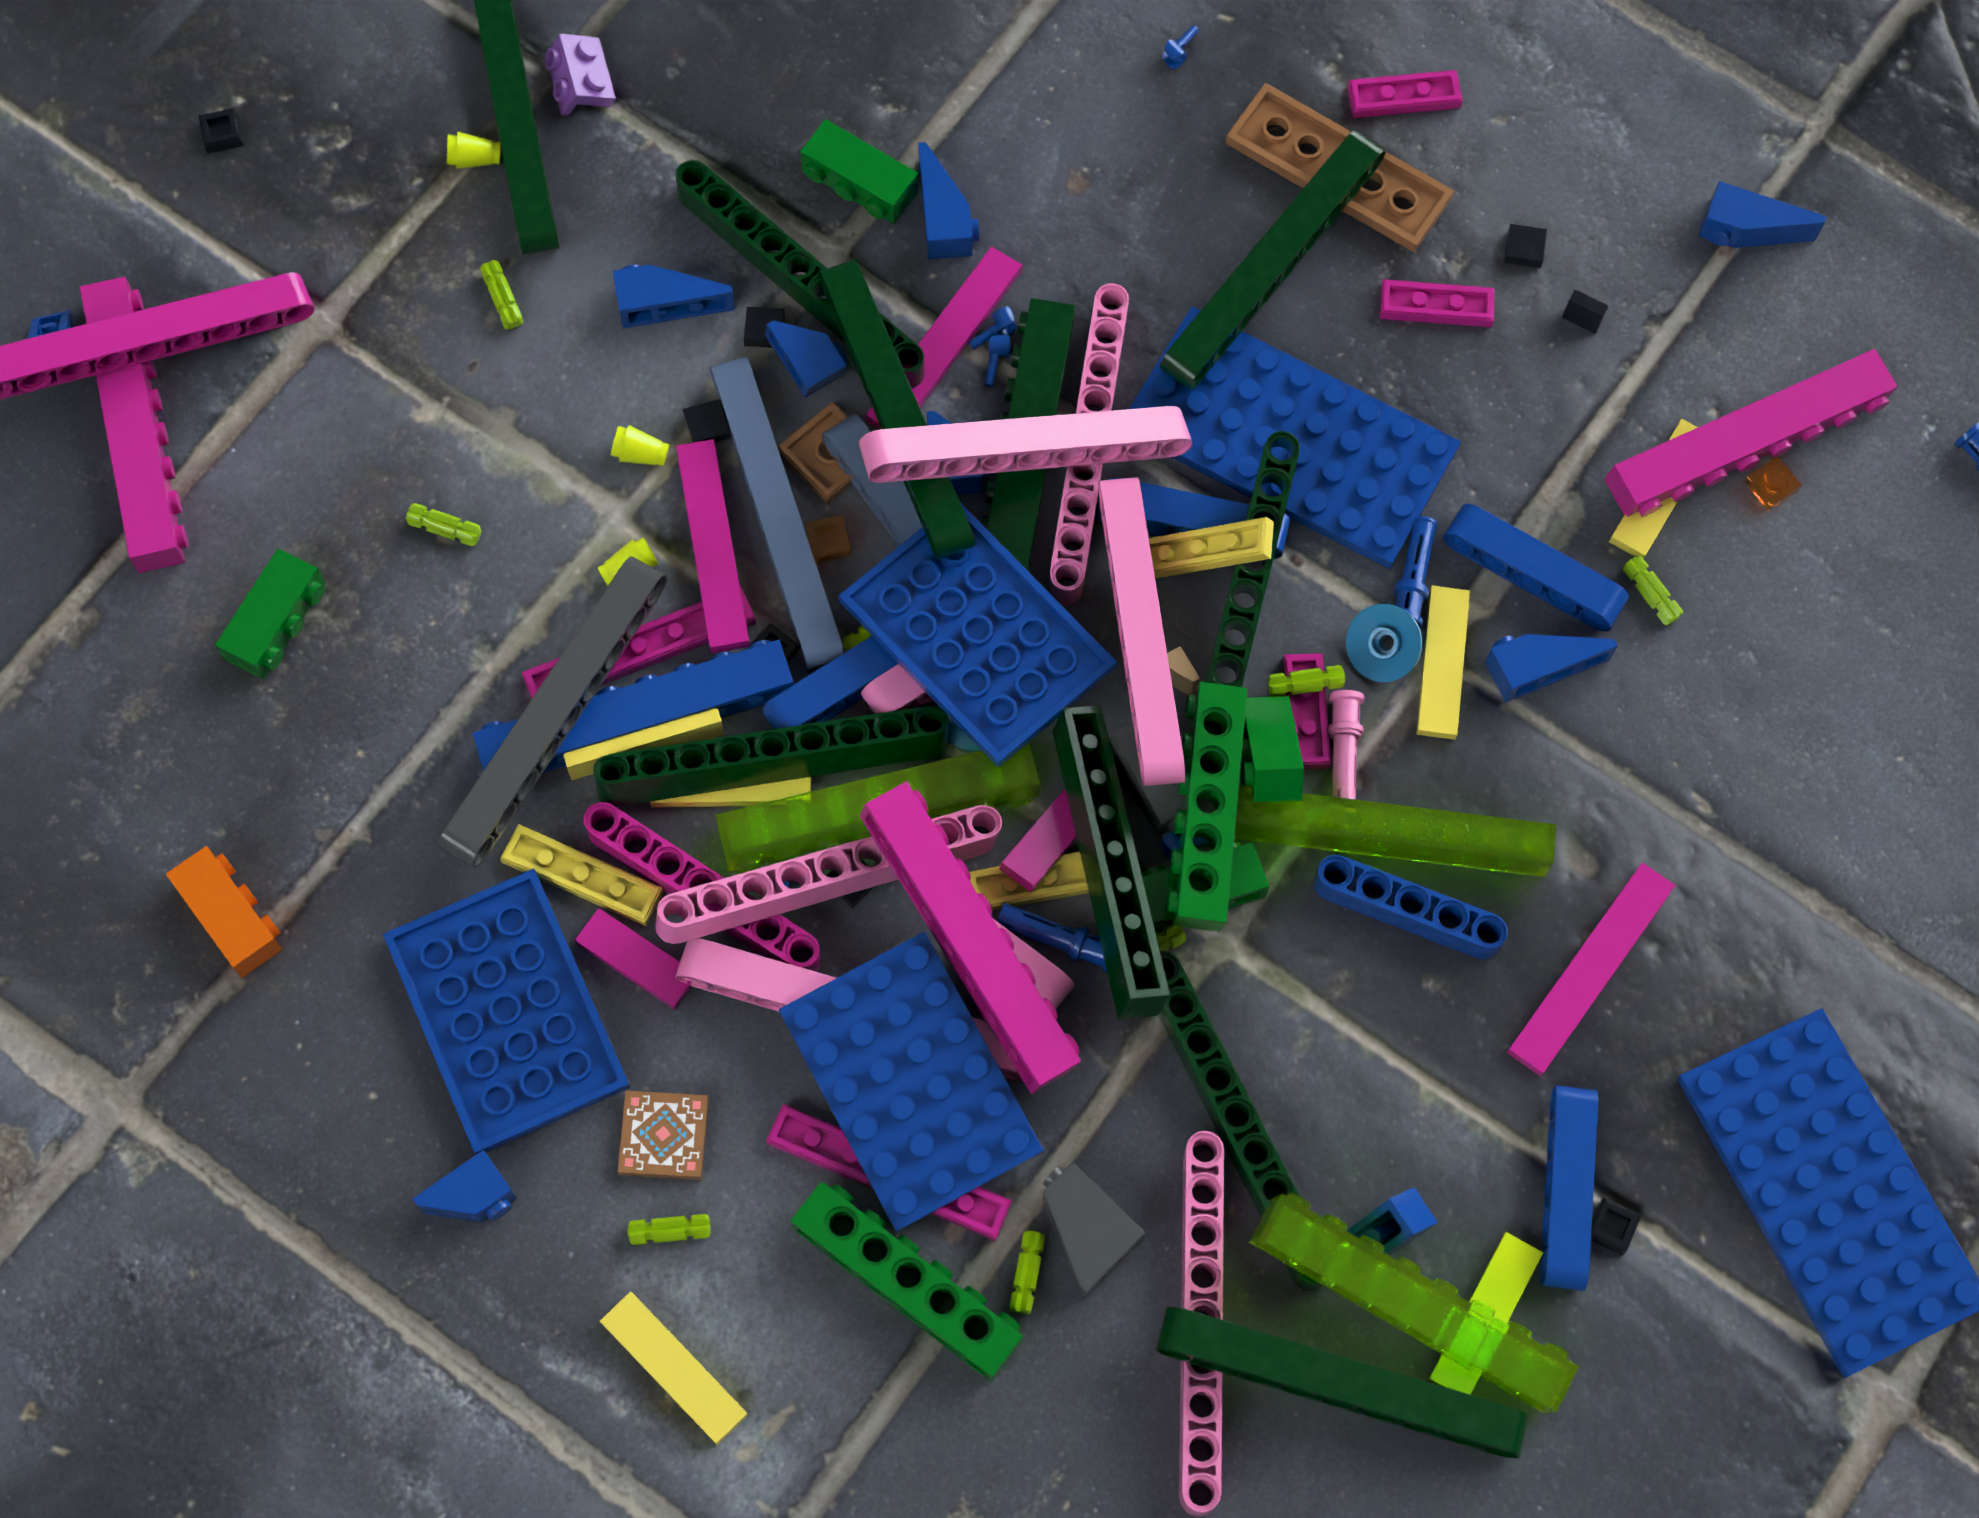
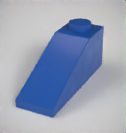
M918 142L919 172L928 259L972 256L973 242L979 241L978 219H971L969 203L926 142Z
M1719 181L1710 199L1698 236L1708 239L1715 245H1726L1732 248L1809 242L1816 240L1827 216Z
M628 265L621 270L613 271L623 329L735 310L731 285L653 265Z
M1525 634L1514 639L1513 636H1506L1492 644L1485 660V665L1505 703L1609 661L1618 645L1615 639Z

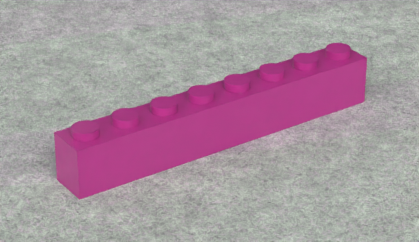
M126 277L80 286L86 324L144 310L139 290H132ZM153 360L96 375L128 554L138 573L185 563L183 548L189 547L185 528L183 525H178L176 514L182 513V506L177 491H172L170 480L175 479L176 475L171 457H165L163 446L169 445V438L165 424L158 421L157 412L163 411L157 388L152 389L151 379L156 378Z
M1873 349L1615 464L1604 481L1624 515L1626 514L1629 517L1639 512L1641 517H1645L1662 507L1661 502L1670 497L1673 498L1674 502L1681 501L1693 494L1695 487L1704 483L1707 487H1712L1728 477L1727 473L1738 469L1740 473L1745 472L1760 463V458L1770 454L1772 458H1776L1789 451L1793 447L1792 444L1803 439L1804 443H1809L1825 433L1824 429L1833 425L1837 429L1845 427L1856 420L1859 413L1866 410L1868 414L1878 412L1889 404L1888 398L1898 386L1876 349Z
M908 781L867 802L859 816L1027 1089L1033 1094L1072 1071L1081 1062L1078 1056L1080 1054L1079 1047L1074 1038L1068 1033L1064 1034L1056 1021L1058 1015L1052 1003L1047 998L1042 999L1034 986L1036 980L1027 964L1020 963L1014 954V944L1008 932L1004 928L999 929L991 917L992 908L990 903L982 893L977 894L969 881L971 876L967 866L961 859H955L948 847L949 839L944 829L939 824L934 825L927 814L928 806L924 797L918 790L913 791Z

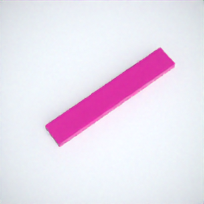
M990 247L918 344L924 352L925 375L923 381L915 388H912V391L920 408L1022 272L1023 265L993 247ZM907 363L903 364L902 367L908 369L914 367V365ZM871 406L865 414L866 421L881 429Z
M711 439L677 445L711 654L749 647L750 642L715 441Z
M740 586L748 628L756 624V618ZM702 601L641 625L601 686L709 643ZM559 658L521 672L531 698L534 697Z
M1643 862L1640 864L1509 1048L1507 1053L1540 1077L1672 892L1676 886Z
M782 1105L766 1140L767 1145L873 1189L840 1127L788 1105ZM978 1187L931 1214L996 1241L1011 1207L1012 1200Z

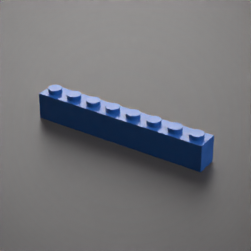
M780 639L773 642L761 640L751 644L748 649L737 653L721 652L714 655L710 661L697 665L693 663L682 664L674 668L671 673L658 677L656 675H646L638 678L634 684L625 687L610 686L599 690L593 696L543 773L565 767L566 762L563 755L566 752L713 708L718 709L721 718H725L764 706L773 697L794 685ZM518 719L506 723L502 721L491 722L484 725L480 731L473 732L483 771Z

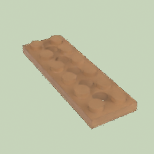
M1265 83L1227 134L1225 144L1304 188L1351 131ZM1278 125L1285 129L1286 134L1280 137L1272 136L1267 131V128ZM1309 143L1314 145L1318 151L1315 154L1307 155L1302 153L1298 146ZM1386 152L1381 164L1369 178L1377 181L1381 188L1377 191H1368L1362 187L1344 208L1343 212L1415 253L1452 200L1455 191ZM1400 197L1406 198L1412 203V207L1409 209H1399L1394 205L1393 200Z

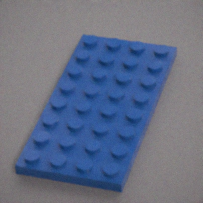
M1191 306L1129 409L1164 406L1179 407L1193 444L1184 454L1171 458L1249 498L1252 495L1261 455L1268 437L1278 431H1287L1293 434L1300 444V453L1285 514L1290 519L1391 569L1413 530L1414 518L1421 516L1459 449L1461 441L1243 331L1203 380L1193 390H1190L1161 370L1160 364L1170 347L1200 313L1201 310ZM1275 447L1270 450L1272 455L1279 460H1286L1290 457L1289 452L1285 448ZM1273 483L1261 486L1263 492L1268 496L1276 497L1281 494L1280 488Z
M1823 1008L1694 1068L1677 1078L1843 1378L1979 1312V1278Z

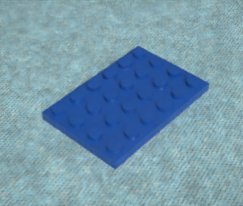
M961 503L973 533L975 547L937 560L925 532L921 528L839 595V602L999 768L1055 721L1065 708L1075 704L1117 668V661Z
M531 869L383 934L475 1155L482 1150L485 1152L491 1151L631 1088L535 869Z
M925 931L778 1009L896 1232L1044 1152Z

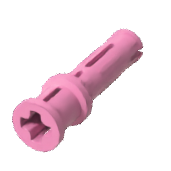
M1338 690L1329 694V702L1332 704V724L1328 726V733L1330 738L1333 739L1332 803L1330 809L1346 813V807H1348L1349 812L1356 811L1357 740L1361 739V736L1364 734V728L1360 725V705L1364 703L1365 696L1363 693L1354 690Z

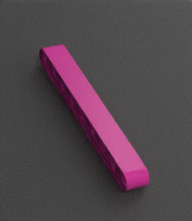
M286 273L1 345L0 400L295 324L309 318L314 313L315 308L301 275L298 273Z

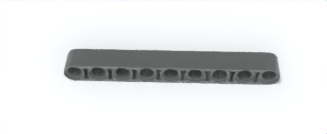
M633 556L623 563L446 826L439 841V848L474 868L479 867L483 863L659 599L667 582L666 574Z

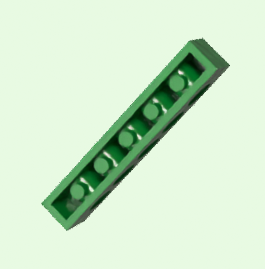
M1199 682L1194 694L1187 695L1185 718H1191L1190 733L1184 732L1182 739L1183 755L1187 757L1185 782L1178 783L1177 794L1184 795L1183 809H1177L1174 820V833L1180 834L1179 849L1173 848L1170 861V873H1176L1175 888H1169L1166 903V912L1173 913L1171 926L1220 932L1227 923L1248 688ZM1214 722L1218 724L1222 734L1212 735L1208 733L1204 728V723ZM1210 760L1214 762L1218 767L1219 773L1209 774L1205 772L1200 765V761ZM1200 798L1210 800L1215 807V812L1206 813L1201 811L1197 806L1196 800ZM1203 837L1207 839L1211 844L1212 851L1201 852L1196 849L1193 844V838ZM1192 876L1203 878L1208 885V890L1205 892L1194 890L1189 883V878Z
M821 1181L790 1220L792 1229L992 1383L1023 1341V1335L1018 1332L1021 1328L1019 1323L1002 1311L998 1316L984 1306L987 1302L986 1298L974 1288L968 1285L964 1290L951 1281V1278L954 1276L953 1273L940 1262L933 1260L929 1264L917 1255L920 1248L906 1236L900 1234L898 1238H895L884 1229L887 1223L875 1212L867 1209L863 1213L851 1204L854 1198L845 1189L835 1183L830 1188ZM839 1218L851 1220L854 1224L852 1232L842 1237L833 1234L830 1228L835 1220ZM879 1243L883 1245L888 1251L886 1257L879 1262L867 1260L863 1253L870 1244ZM904 1269H914L920 1274L921 1280L915 1287L905 1288L897 1282L898 1274ZM940 1294L950 1296L955 1303L954 1308L946 1314L936 1313L930 1306V1302L935 1296ZM972 1320L982 1321L988 1328V1334L983 1339L972 1340L964 1333L965 1325Z

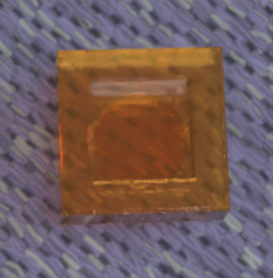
M1778 456L1748 475L1745 480V484L1768 511L1798 492L1802 486Z
M843 515L805 523V531L815 563L852 555Z

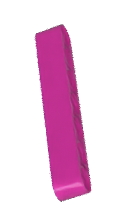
M598 802L592 804L584 814L585 828L590 841L596 847L649 882L663 887V890L668 894L696 887L701 883H710L724 879V877L610 803ZM609 819L614 822L613 826L607 831L599 832L594 829L596 823L600 820ZM634 841H643L647 844L645 849L639 853H631L626 850L628 845ZM667 862H675L680 865L679 869L671 875H664L659 872L661 866ZM748 893L744 894L750 900H757ZM717 903L705 905L708 910L713 912L724 909ZM780 914L724 930L764 957L815 972L820 968L821 954L817 940ZM765 927H774L780 931L778 936L772 940H763L758 936L759 932ZM800 948H806L813 953L812 958L804 963L794 961L791 956Z

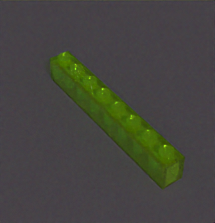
M1029 743L999 768L982 751L716 814V822L728 872L737 870L738 873H744L760 868V864L771 861L779 863L800 857V854L813 851L818 852L870 837L871 834L859 816L864 805L908 781L913 791L918 790L924 797L928 806L927 814L931 819L978 805H987L995 809V807L1010 804L1012 807L1029 804L1035 797H1039L1040 781Z
M1239 785L1234 839L1545 877L1554 863L1556 824L1303 793L1302 801L1253 802L1251 787Z
M1288 1193L1287 1196L1280 1194L1271 1199L1249 1243L1469 1371L1479 1375L1481 1378L1543 1414L1558 1412L1579 1368L1578 1365L1568 1360L1569 1353L1551 1343H1546L1544 1346L1531 1338L1533 1333L1526 1327L1513 1321H1509L1506 1324L1494 1317L1495 1310L1490 1306L1477 1300H1472L1470 1303L1457 1295L1459 1290L1452 1284L1438 1278L1432 1281L1421 1275L1422 1269L1416 1263L1403 1257H1398L1397 1260L1383 1252L1385 1247L1378 1241L1364 1235L1359 1239L1346 1231L1348 1225L1342 1220L1329 1214H1325L1322 1217L1309 1210L1311 1204L1304 1198Z

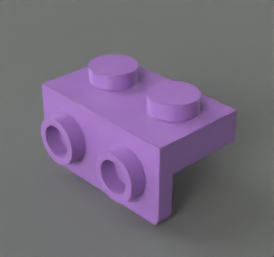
M559 34L552 46L546 51L545 66L550 72L553 83V96L558 102L561 115L569 116L577 104L610 107L616 97L599 38Z

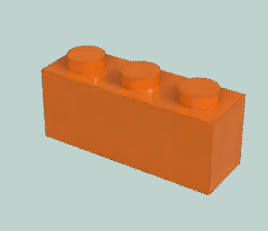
M205 846L167 872L166 876L234 970L243 978L283 950L275 940L281 932L267 914L262 918H259L252 907L259 902L245 883L237 887L230 876L236 873V871L224 854L220 853L215 857L208 846Z

